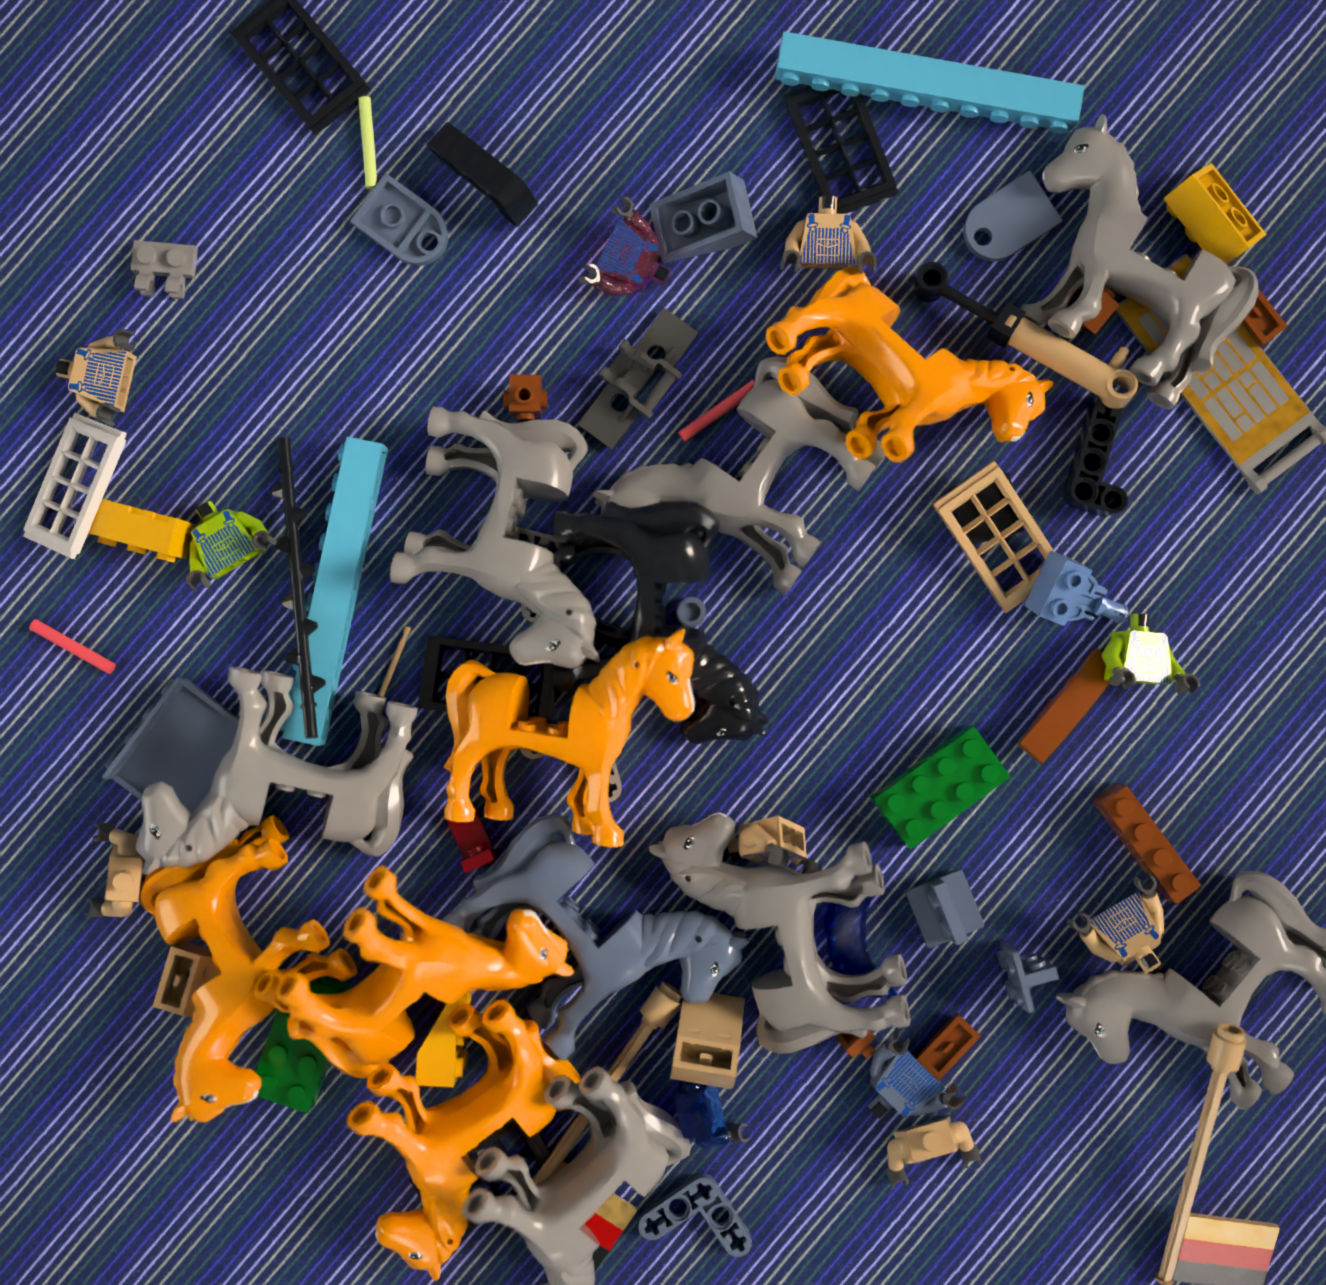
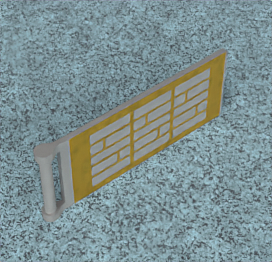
M1184 254L1167 268L1173 270L1178 278H1180L1192 259L1188 254ZM1126 298L1119 303L1120 305L1115 312L1146 352L1151 355L1164 342L1169 326L1164 319L1150 308ZM1242 323L1218 345L1214 353L1212 367L1205 372L1193 371L1190 384L1180 394L1245 477L1248 486L1256 494L1266 490L1268 483L1317 446L1326 444V427L1317 420ZM1170 371L1164 372V375L1167 377ZM1309 427L1312 436L1260 475L1253 470V468Z

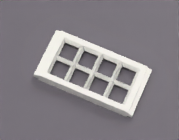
M74 413L73 418H69L23 529L25 531L23 537L75 559L76 555L80 554L126 443L125 436L127 433ZM79 434L89 437L82 455L72 452ZM98 441L108 444L101 463L91 459ZM69 458L79 462L71 480L62 476ZM88 466L97 469L90 488L81 484ZM59 483L68 486L61 505L52 501ZM77 491L87 494L80 513L70 509ZM49 508L58 511L51 530L42 526ZM67 515L77 519L70 538L60 534Z

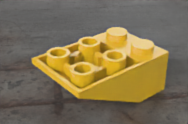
M472 991L467 992L455 1003L446 1004L418 1051L416 1066L418 1086L454 1087L458 1078L463 1077V1071L467 1069L468 1051L463 1050V1046L468 1036H456L447 1027V1018L460 1005H471Z

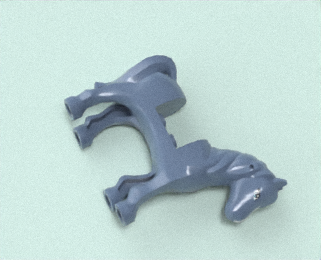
M547 815L536 818L510 842L497 865L490 871L477 875L473 879V887L476 893L464 898L455 911L448 913L441 921L458 926L466 933H470L472 923L476 919L477 928L471 933L493 940L496 939L511 912L515 909H534L546 916L554 924L567 942L578 964L572 968L574 973L571 976H549L542 983L540 997L532 1001L526 1008L532 1019L542 1029L548 1030L555 1023L556 1008L561 999L572 989L582 986L581 990L571 1001L562 1005L557 1010V1026L545 1036V1041L550 1049L561 1060L566 1061L575 1051L574 1037L578 1025L609 994L638 980L652 968L679 959L682 968L680 991L684 1000L691 1004H704L710 999L721 978L729 974L741 963V948L747 945L749 940L745 938V932H730L717 917L706 915L697 910L690 912H662L658 915L648 913L644 916L637 910H634L600 938L598 936L600 933L598 927L589 918L585 921L578 914L580 908L570 896L563 897L595 863L581 847L576 845L569 821L563 816ZM557 834L563 837V839L552 840Z

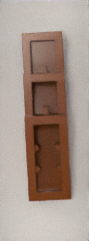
M1098 648L1093 650L1078 671L1068 678L1055 698L1047 702L1017 745L1039 764L1044 763L1110 683V681H1104L1106 665L1102 659V652Z

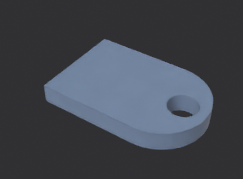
M1029 170L977 204L965 220L963 236L968 249L976 257L985 261L997 262L1014 255L1061 224L1063 220ZM978 231L987 233L990 238L989 244L985 246L977 244L974 234Z
M385 173L350 220V223L402 262L412 266H424L433 263L444 253L448 244V229L441 214L387 173ZM428 236L438 239L436 248L431 251L424 250L421 246L424 238Z

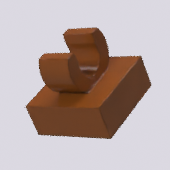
M867 1030L864 1038L849 1033H841L835 1036L852 1058L860 1052L865 1058H869L876 1051L870 1044L876 1038L871 1030Z

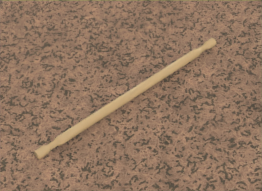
M405 626L402 639L399 641L378 693L380 696L384 697L404 648L406 637L410 633V627Z

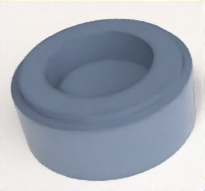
M696 597L682 599L676 607L677 620L683 626L692 628L699 626L706 617L704 603Z

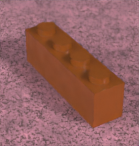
M1115 783L1092 800L1093 804L1145 874L1149 873L1156 879V889L1165 900L1178 904L1201 887L1195 876L1127 785Z

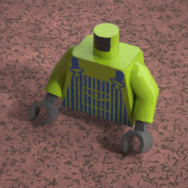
M212 501L205 502L196 508V512L203 523L191 531L193 539L190 541L189 552L190 573L186 577V583L194 592H197L196 587L201 582L208 588L211 586V583L207 579L206 573L210 578L219 579L260 553L265 554V550H267L265 544L270 541L275 545L277 541L269 535L261 520L243 511L234 512L227 509L218 513Z
M1130 614V630L1113 632L1110 641L1102 652V659L1106 665L1104 681H1110V684L1115 687L1122 684L1123 689L1126 690L1134 683L1154 685L1172 684V681H1177L1174 686L1175 691L1178 694H1185L1187 690L1193 693L1200 686L1199 679L1191 673L1185 674L1183 668L1176 661L1168 645L1166 634L1149 632V614Z

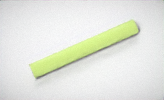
M361 96L358 98L365 185L366 189L373 190L378 182L371 99L368 96Z

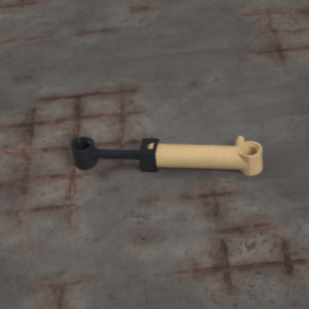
M928 262L919 268L914 284V292L921 301L931 303L943 296L992 324L987 339L1005 349L1007 345L1017 349L1099 396L1102 403L1109 408L1120 409L1125 407L1136 393L1138 388L1136 376L1129 370L1121 369L1129 353L1128 348L1120 347L1109 364H1106L1025 318L1026 312L1009 302L1005 304L1000 314L949 286L947 281L948 273L940 263ZM924 280H935L937 282V285H927L924 282ZM1112 385L1121 386L1125 393H1117Z

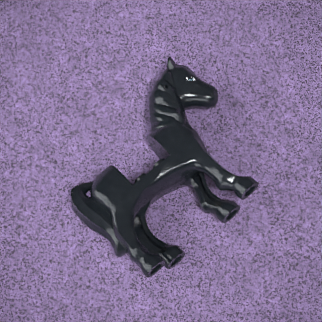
M687 499L661 501L633 508L620 506L615 502L609 501L605 504L601 516L593 515L590 512L579 514L556 512L553 523L554 542H559V564L574 565L584 556L595 553H612L629 560L636 576V606L630 627L621 628L594 616L596 618L594 642L604 643L621 650L626 644L635 642L641 637L669 638L678 630L685 629L682 642L694 653L690 677L692 692L694 696L703 700L689 717L682 721L680 726L681 734L693 744H702L719 739L747 741L754 734L766 737L767 732L762 725L768 724L769 720L760 712L759 692L753 686L750 676L743 673L725 655L716 652L714 646L708 645L706 634L703 631L687 626L663 625L666 619V605H661V603L663 602V594H666L667 583H695L709 577L710 556L708 549L719 529L718 518L699 502ZM615 654L599 655L600 662L587 658L576 669L555 665L553 672L554 692L570 691L580 680L598 677L600 671L610 662Z

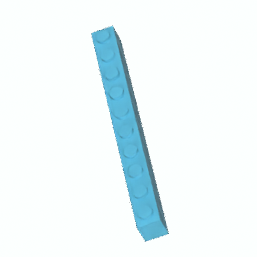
M785 31L780 42L774 78L781 80L783 84L789 86L804 84L811 86L812 89L817 91H827L830 88L841 91L843 95L851 97L858 96L860 93L865 96H871V99L878 102H886L888 100L899 101L907 107L921 105L930 107L935 112L955 111L968 118L983 116L990 118L991 121L996 123L1011 121L1020 123V126L1024 128H1049L1051 132L1058 134L1070 132L1079 122L1085 86Z
M347 436L345 444L342 443L338 452V461L341 462L339 474L335 473L332 480V491L335 492L333 503L328 504L325 513V520L329 522L326 533H322L320 537L319 551H322L320 563L315 564V572L312 575V579L316 583L314 592L308 595L306 610L309 611L308 619L318 623V628L309 635L312 674L326 681V685L314 694V700L317 703L315 711L318 738L305 739L303 710L300 708L302 699L299 667L293 664V670L297 672L289 695L294 702L293 713L280 728L281 731H284L283 739L317 746L326 744L388 448L384 444Z

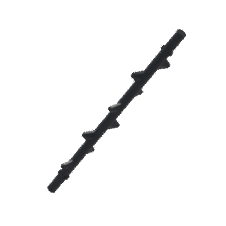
M280 437L278 438L280 461L278 471L281 473V482L272 490V494L283 499L286 535L277 541L275 548L288 553L292 592L282 601V605L292 609L294 612L297 645L285 655V661L299 667L302 699L300 708L303 710L305 739L318 738L315 711L317 703H315L314 694L326 685L325 679L312 674L309 635L318 628V623L307 618L303 581L315 572V567L301 561L298 524L307 516V510L296 507L293 476L295 467L292 466L290 438Z

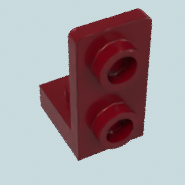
M476 808L474 821L455 822L446 819L464 857L460 863L465 873L493 861L498 856Z

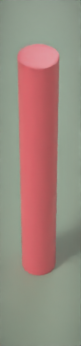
M751 380L680 430L678 434L681 439L686 442L740 404L745 395L753 389L755 382Z
M37 619L33 620L29 626V630L108 674H111L116 667L115 663Z

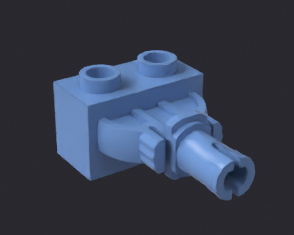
M1052 550L1024 604L1025 607L1038 616L1063 626L1066 625L1067 621H1076L1082 618L1093 621L1095 617L1085 611L1097 616H1103L1119 624L1125 618L1114 611L1124 615L1128 614L1127 605L1117 603L1096 593L1097 591L1106 595L1107 589L1098 585L1095 578L1091 575L1093 570L1074 559Z

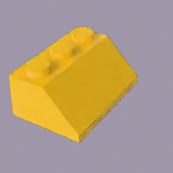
M1212 163L1192 174L1163 198L1167 203L1166 208L1174 218L1179 219L1185 226L1187 237L1191 241L1197 242L1202 249L1226 262V264H1229L1267 235Z

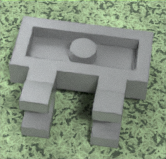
M134 240L130 269L134 274H138L135 278L134 289L140 290L142 296L154 297L155 276H168L165 283V292L170 293V297L173 299H184L185 279H195L198 249L195 245Z

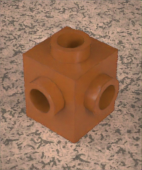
M510 374L509 390H504V409H509L511 418H516L517 422L542 419V409H547L548 393L547 391H542L541 375Z

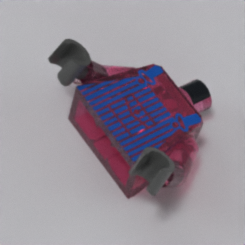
M619 196V199L624 203L623 210L621 211L620 208L612 205L611 211L615 215H623L624 220L619 218L597 265L588 264L582 266L583 269L588 270L589 279L581 276L578 277V280L581 284L592 283L595 288L610 296L629 295L635 291L642 292L648 279L664 286L671 269L657 263L660 256L658 239L648 222L633 209L632 200L628 197Z

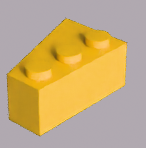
M102 499L88 533L98 536L97 542L114 547H116L117 541L128 544V551L145 555L147 549L157 552L156 558L175 563L176 557L187 559L190 541L192 540L191 531L195 528L196 524Z

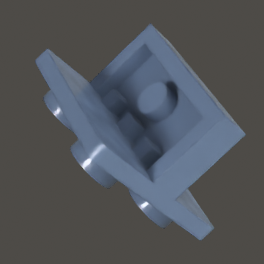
M960 869L905 892L928 948H933L950 940L956 945L968 941L966 934L984 927V922L964 872Z
M1006 941L999 942L1001 951H997V958L1001 969H1006L1009 981H1005V987L1011 1000H1015L1017 1006H1021L1028 1013L1035 1012L1028 987L1058 980L1056 967L1034 953L1020 956L1017 949Z

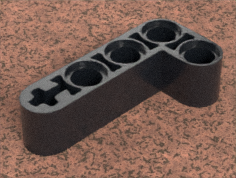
M446 122L426 144L428 149L441 162L490 199L499 212L515 227L518 228L537 207L536 199L518 175L449 122Z
M1096 395L1088 404L1064 487L1063 498L1067 505L1072 508L1108 517L1122 512L1128 504V496L1124 489L1102 482L1123 407L1120 409L1110 408V410L1105 412L1106 405L1102 404L1100 397ZM1093 428L1101 430L1103 434L1101 442L1093 438ZM1085 456L1092 458L1095 467L1093 471L1085 468L1083 463ZM1077 485L1085 489V500L1077 498L1075 494ZM1106 494H1110L1115 499L1114 509L1106 506L1104 501Z

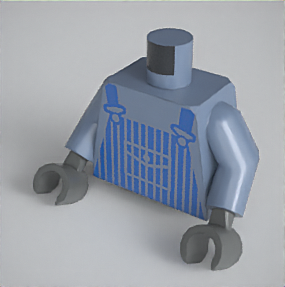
M893 1031L890 1040L874 1052L870 1069V1082L879 1094L870 1102L868 1107L879 1119H882L892 1107L904 1118L909 1115L919 1116L935 1112L947 1107L954 1110L961 1108L965 1096L960 1098L953 1096L959 1087L952 1084L947 1092H942L945 1087L940 1080L938 1081L908 1050L910 1039L907 1038L903 1042L898 1040L899 1031Z

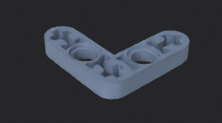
M699 1173L646 1208L639 1217L640 1234L645 1239L657 1240L700 1211L725 1250L731 1256L742 1257L750 1251L752 1246L748 1228L715 1179L707 1173ZM699 1183H702L703 1186L709 1184V1194L698 1193L694 1196L696 1204L692 1205L690 1197L685 1192L689 1191L690 1196L697 1193ZM674 1199H681L687 1205L686 1210L681 1214L672 1213L669 1209L670 1202ZM718 1207H723L729 1212V1217L724 1222H716L711 1216L712 1212ZM663 1208L666 1217L670 1221L666 1222V1218L663 1217L658 1221V1229L654 1230L653 1227L646 1228L647 1219L651 1218L652 1221L660 1218V1209ZM731 1226H733V1231L738 1238L744 1236L743 1245L740 1247L737 1243L731 1245L732 1235L728 1230Z

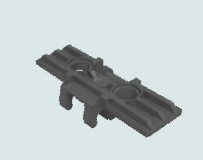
M664 308L635 348L624 339L618 346L620 353L610 367L604 366L598 373L607 385L580 420L578 426L612 450L638 414L650 420L653 416L652 411L673 382L682 377L681 372L674 366L696 338L698 332ZM653 347H660L663 349L665 357L664 359L655 360L651 359L647 353ZM660 370L664 375L641 404L635 398L655 371ZM622 395L628 399L629 406L626 410L618 412L612 408L611 402L615 396Z

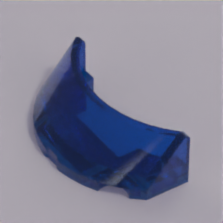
M867 896L858 907L850 908L838 903H828L824 919L825 945L832 965L838 973L858 975L868 973L876 968V965L871 961L866 942V919L874 896ZM890 987L888 994L884 996L869 995L865 997L890 999L891 996H898L893 987Z

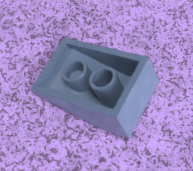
M730 171L649 204L661 259L664 263L730 249L757 238L745 182Z

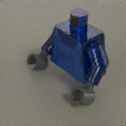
M680 1081L675 1093V1102L684 1139L692 1138L693 1142L703 1149L725 1145L729 1141L741 1143L750 1140V1137H741L742 1127L748 1126L746 1123L730 1124L727 1130L725 1129L726 1125L718 1087Z

